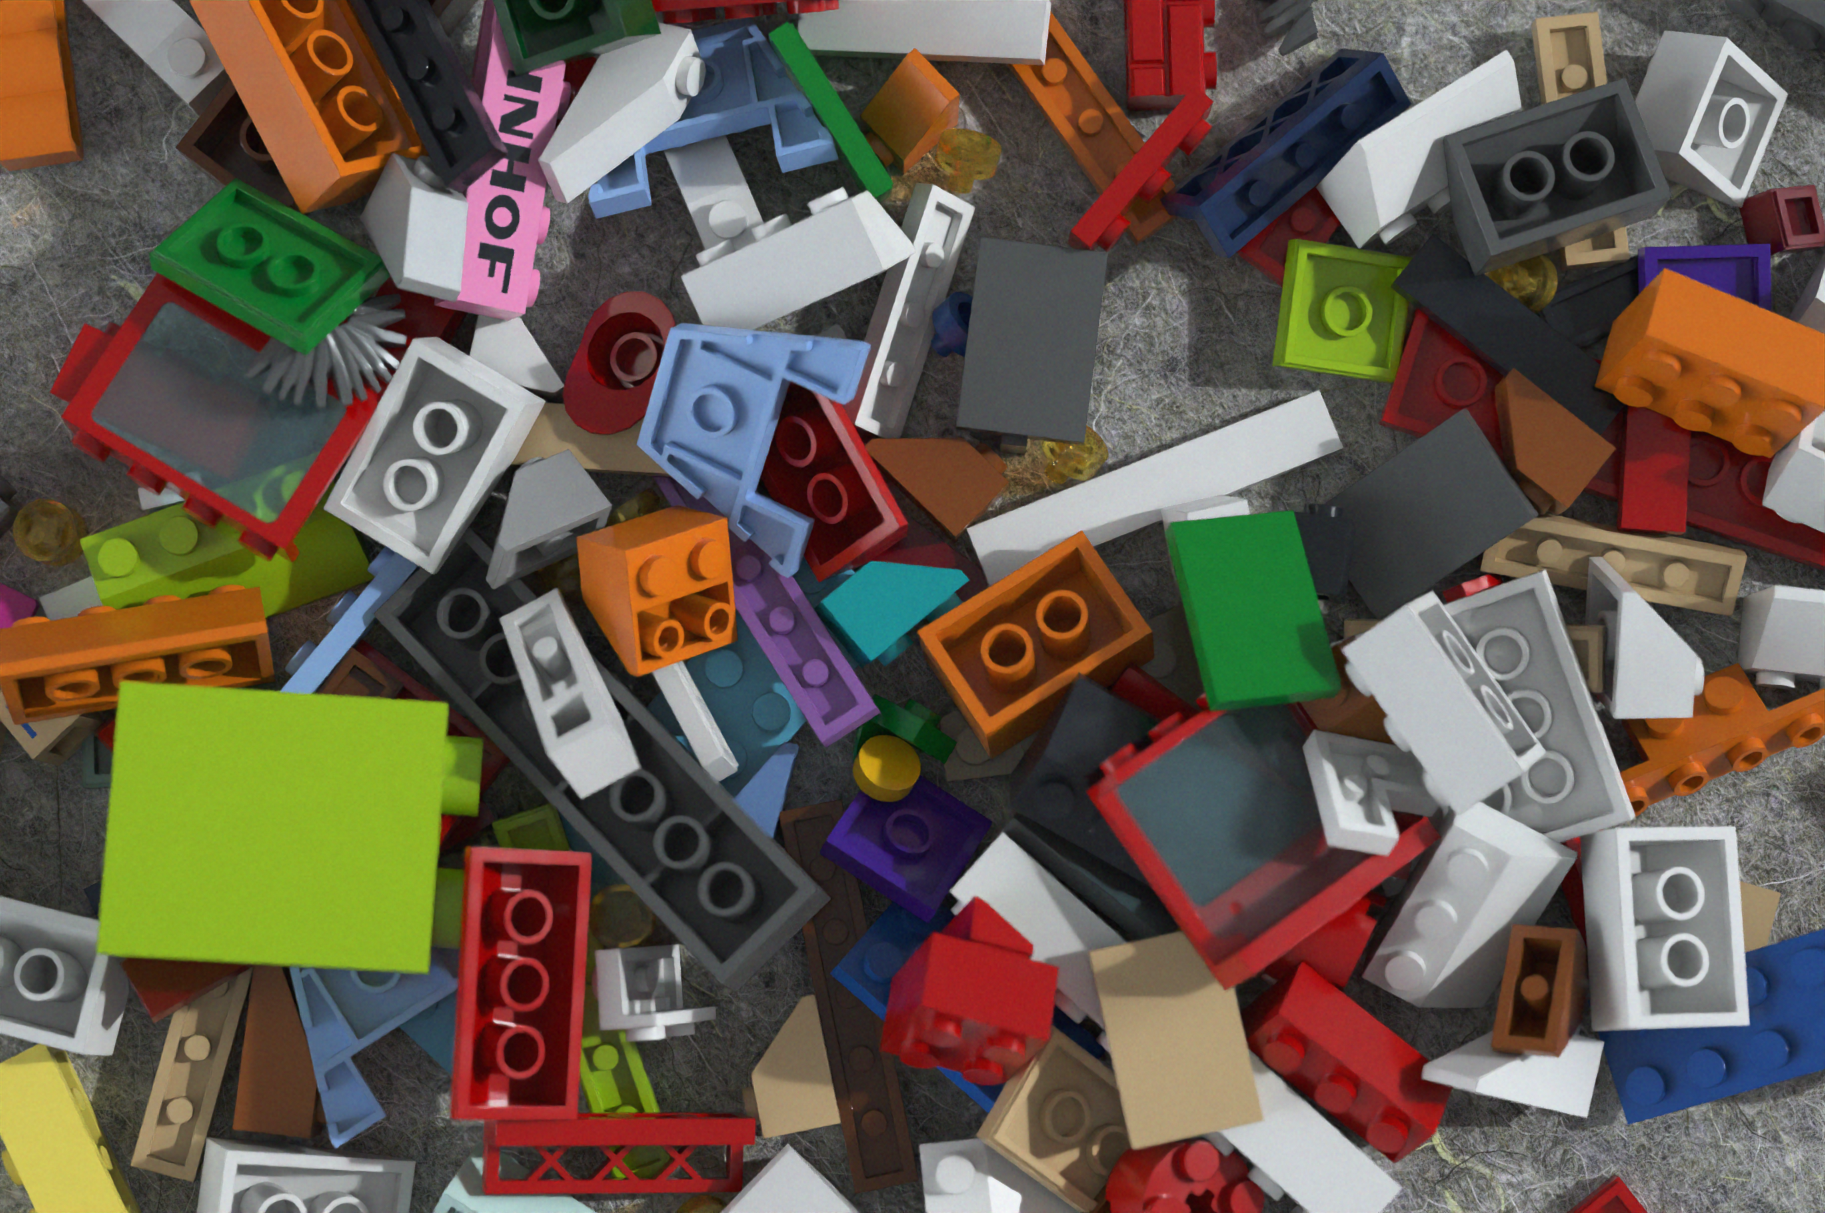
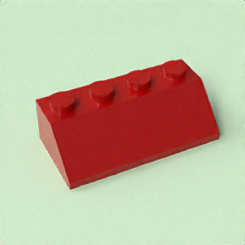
M466 847L450 1119L577 1120L592 853Z

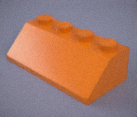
M189 0L301 214L350 203L373 191L392 153L417 160L419 156L430 157L350 0Z
M225 585L211 590L205 596L181 599L173 595H164L147 600L143 606L119 610L110 606H95L81 611L76 617L50 620L45 617H28L14 622L11 627L0 629V688L14 725L118 708L120 681L233 689L276 682L260 587L246 589L241 585Z

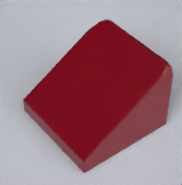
M1815 185L1769 189L1744 199L1742 207H1739L1747 243L1770 244L1771 258L1825 247V224Z

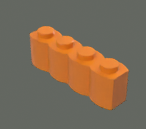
M0 0V164L8 171L84 161L83 136L76 102V81L68 39V16L65 0Z

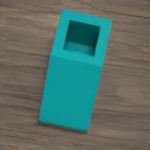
M869 561L823 599L814 610L861 668H864L875 658L885 667L914 643L906 632L924 617L931 623L962 603V600L955 592L968 582L969 579L961 570Z

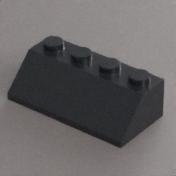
M1079 672L1010 775L1009 807L1152 887L1086 792L1106 777L1099 767L1103 762L1131 743L1138 753L1153 745L1154 742L1148 735V732L1164 721ZM1190 737L1122 783L1117 789V794L1192 903L1197 907L1206 906L1283 851L1302 807L1301 799L1193 737Z

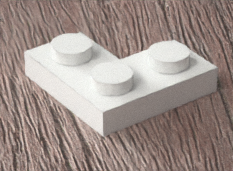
M1313 730L1302 747L1327 843L1330 846L1388 856L1399 840L1392 810L1432 817L1440 806L1427 790L1422 779V774L1426 770L1411 749L1405 752L1396 745L1319 730Z

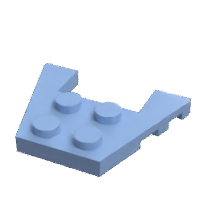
M751 17L692 31L706 68L702 89L696 96H692L677 122L598 180L597 184H593L590 187L588 199L596 219L652 205L645 160L647 154L670 148H680L691 143L731 133H741L755 127L771 124L776 156L782 173L838 160V153L832 135L826 126L823 127L816 118L812 106L802 91H798L792 83L784 65Z
M681 323L669 331L636 445L697 500L701 497L707 499L729 519L728 528L744 542L751 539L772 558L768 564L779 574L789 578L800 569L815 519L757 492L758 483L789 383L793 381L844 405L854 399L871 345L857 340Z
M432 947L430 975L289 967L314 1066V1074L325 1112L329 1137L335 1148L387 1116L352 1060L353 1055L457 990L460 949Z

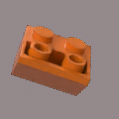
M675 505L576 537L582 599L629 674L638 677L738 641L728 521L726 517Z

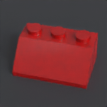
M790 381L762 470L761 479L774 501L815 519L804 557L818 582H822L868 563L907 536L908 523L842 404Z
M1303 961L1240 1012L1249 1051L1396 1164L1435 1135L1453 1086L1422 1079L1424 1065L1431 1061Z

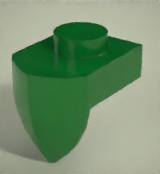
M877 694L873 695L872 700L880 713L856 728L853 744V763L863 744L870 738L878 735H890L900 738L910 746L939 762L946 763L958 742L936 728L942 719L941 716L910 698L905 706L901 708Z

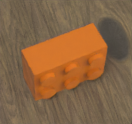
M1664 268L1613 321L1594 387L1614 394L1620 402L1626 405L1646 407L1673 418L1679 426L1685 429L1704 431L1733 443L1734 447L1741 452L1771 458L1825 411V334Z
M1082 530L917 631L925 660L991 759L1041 729L1079 672L1107 688L1114 684L1131 661L1138 667H1141L1155 658L1153 631Z

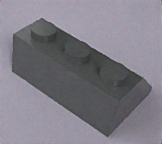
M1626 78L1445 136L1443 139L1452 219L1474 276L1650 219L1672 197Z

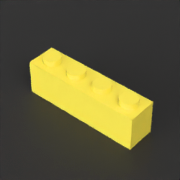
M38 1044L1 1062L0 1136L6 1146V1150L2 1151L1 1154L2 1161L11 1180L17 1186L24 1185L34 1206L29 1213H142L66 1050Z

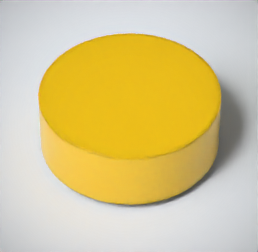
M878 735L867 740L853 763V776L859 788L868 796L884 802H894L906 797L912 790L921 772L920 760L915 750L904 740L890 735Z

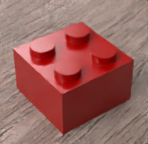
M933 932L892 978L880 1051L898 1055L904 1064L915 1068L930 1069L939 1066L961 1072L965 1080L974 1084L985 1086L997 1085L999 1083L1004 1084L1049 1041L1059 967Z

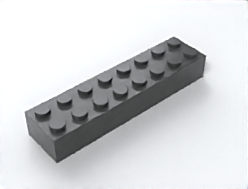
M469 526L436 574H432L421 567L373 615L721 984L738 991L831 898L742 805L702 767L701 763L587 644L586 646L624 723L640 768L582 799L547 754L499 619L539 598L540 595L522 577L492 589L486 581L494 548Z

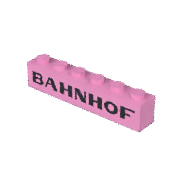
M484 0L471 83L509 154L462 192L468 201L461 292L456 302L435 297L434 305L509 321L524 315L526 307L531 308L538 295L540 272L537 269H533L536 244H543L550 223V208L543 206L547 179L538 160L555 133L557 119L562 120L566 114L571 86L569 82L563 81L566 64L516 76L493 0Z

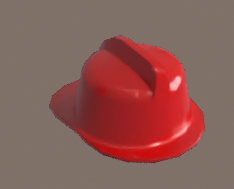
M626 291L608 298L594 311L567 373L564 384L565 388L562 393L565 411L576 426L591 434L612 435L630 429L645 417L669 331L676 326L673 313L661 299L643 291Z

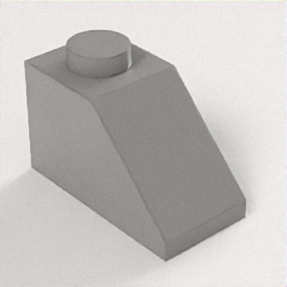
M392 153L360 216V220L398 288L456 302L461 292L468 201L463 193L445 187L430 157L419 156L417 160Z
M569 449L546 459L543 457L532 458L515 471L486 581L492 589L578 553L576 537L605 527L612 504Z

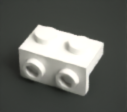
M679 944L595 951L596 966L592 975V988L599 1003L600 1030L625 1029L626 1041L665 1039V1037L694 1035L695 1022L716 1019L715 1006L683 1008Z

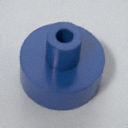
M952 293L932 313V321L937 333L934 334L931 345L943 357L949 356L953 351L965 357L973 298L967 293Z

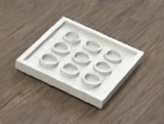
M1546 569L1443 604L1448 614L1453 618L1481 661L1546 751L1524 773L1480 802L1549 837L1557 843L1631 821L1635 817L1632 805ZM1367 631L1356 634V639L1365 634ZM1347 638L1330 643L1331 648ZM1450 804L1446 807L1440 805L1432 817L1426 816L1436 831L1451 808ZM1424 851L1413 858L1410 874ZM1391 876L1384 879L1381 884L1386 897L1400 893L1407 880Z

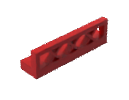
M578 1112L577 1120H484L482 1192L484 1194L741 1192L744 1145H755L756 1119L746 1116V1114L741 1112ZM636 1145H659L671 1157L652 1177H636L621 1161ZM671 1145L683 1146L678 1151H676ZM699 1145H726L725 1177H701L685 1159ZM500 1146H532L543 1158L524 1178H499ZM543 1146L555 1147L550 1152H548ZM571 1146H596L607 1157L588 1178H573L557 1162ZM608 1146L619 1147L613 1152ZM551 1166L561 1178L539 1177ZM679 1166L689 1177L668 1176ZM616 1167L626 1178L604 1177Z

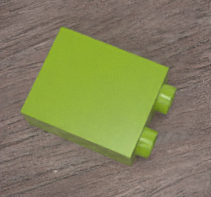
M120 681L96 953L122 958L430 975L432 947L460 949L465 869L438 868L442 815L478 817L483 738L448 736L449 707L448 703Z

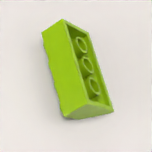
M319 453L212 492L261 521L272 523L278 518ZM338 471L293 542L300 552L294 563L278 554L274 555L271 562L262 559L237 542L241 532L221 520L215 529L203 524L181 508L184 502L79 539L103 606H110L116 610L143 606L147 600L158 596L173 595L181 599L208 595L211 590L217 587L241 585L246 589L260 587L265 619L267 620L369 583L375 576L367 571L372 561L361 531L323 509L341 476L340 471Z

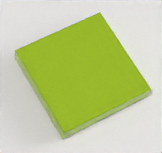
M1301 239L1288 240L1272 366L1392 384L1403 353L1409 301L1393 290L1391 285L1413 257Z

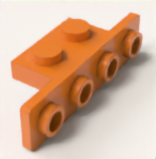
M1736 663L1704 676L1703 691L1700 696H1694L1692 718L1621 719L1625 731L1643 760V763L1620 772L1635 817L1644 812L1649 805L1674 795L1687 796L1693 794L1710 780L1732 771L1745 772L1751 770L1771 755L1793 746L1796 748L1807 747L1820 740L1825 735V689L1768 711L1740 664Z

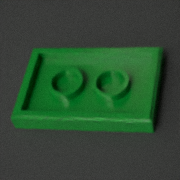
M786 22L770 32L769 41L771 48L784 65L792 83L798 91H802L812 106L816 118L823 127L826 126L832 135L838 156L860 191L863 193L868 190L879 204L890 198L894 184L793 23L789 24Z
M234 178L149 253L152 270L305 356L390 277V273L380 256L237 178Z
M1294 511L1170 522L1165 531V536L1210 712L1335 698L1342 687Z

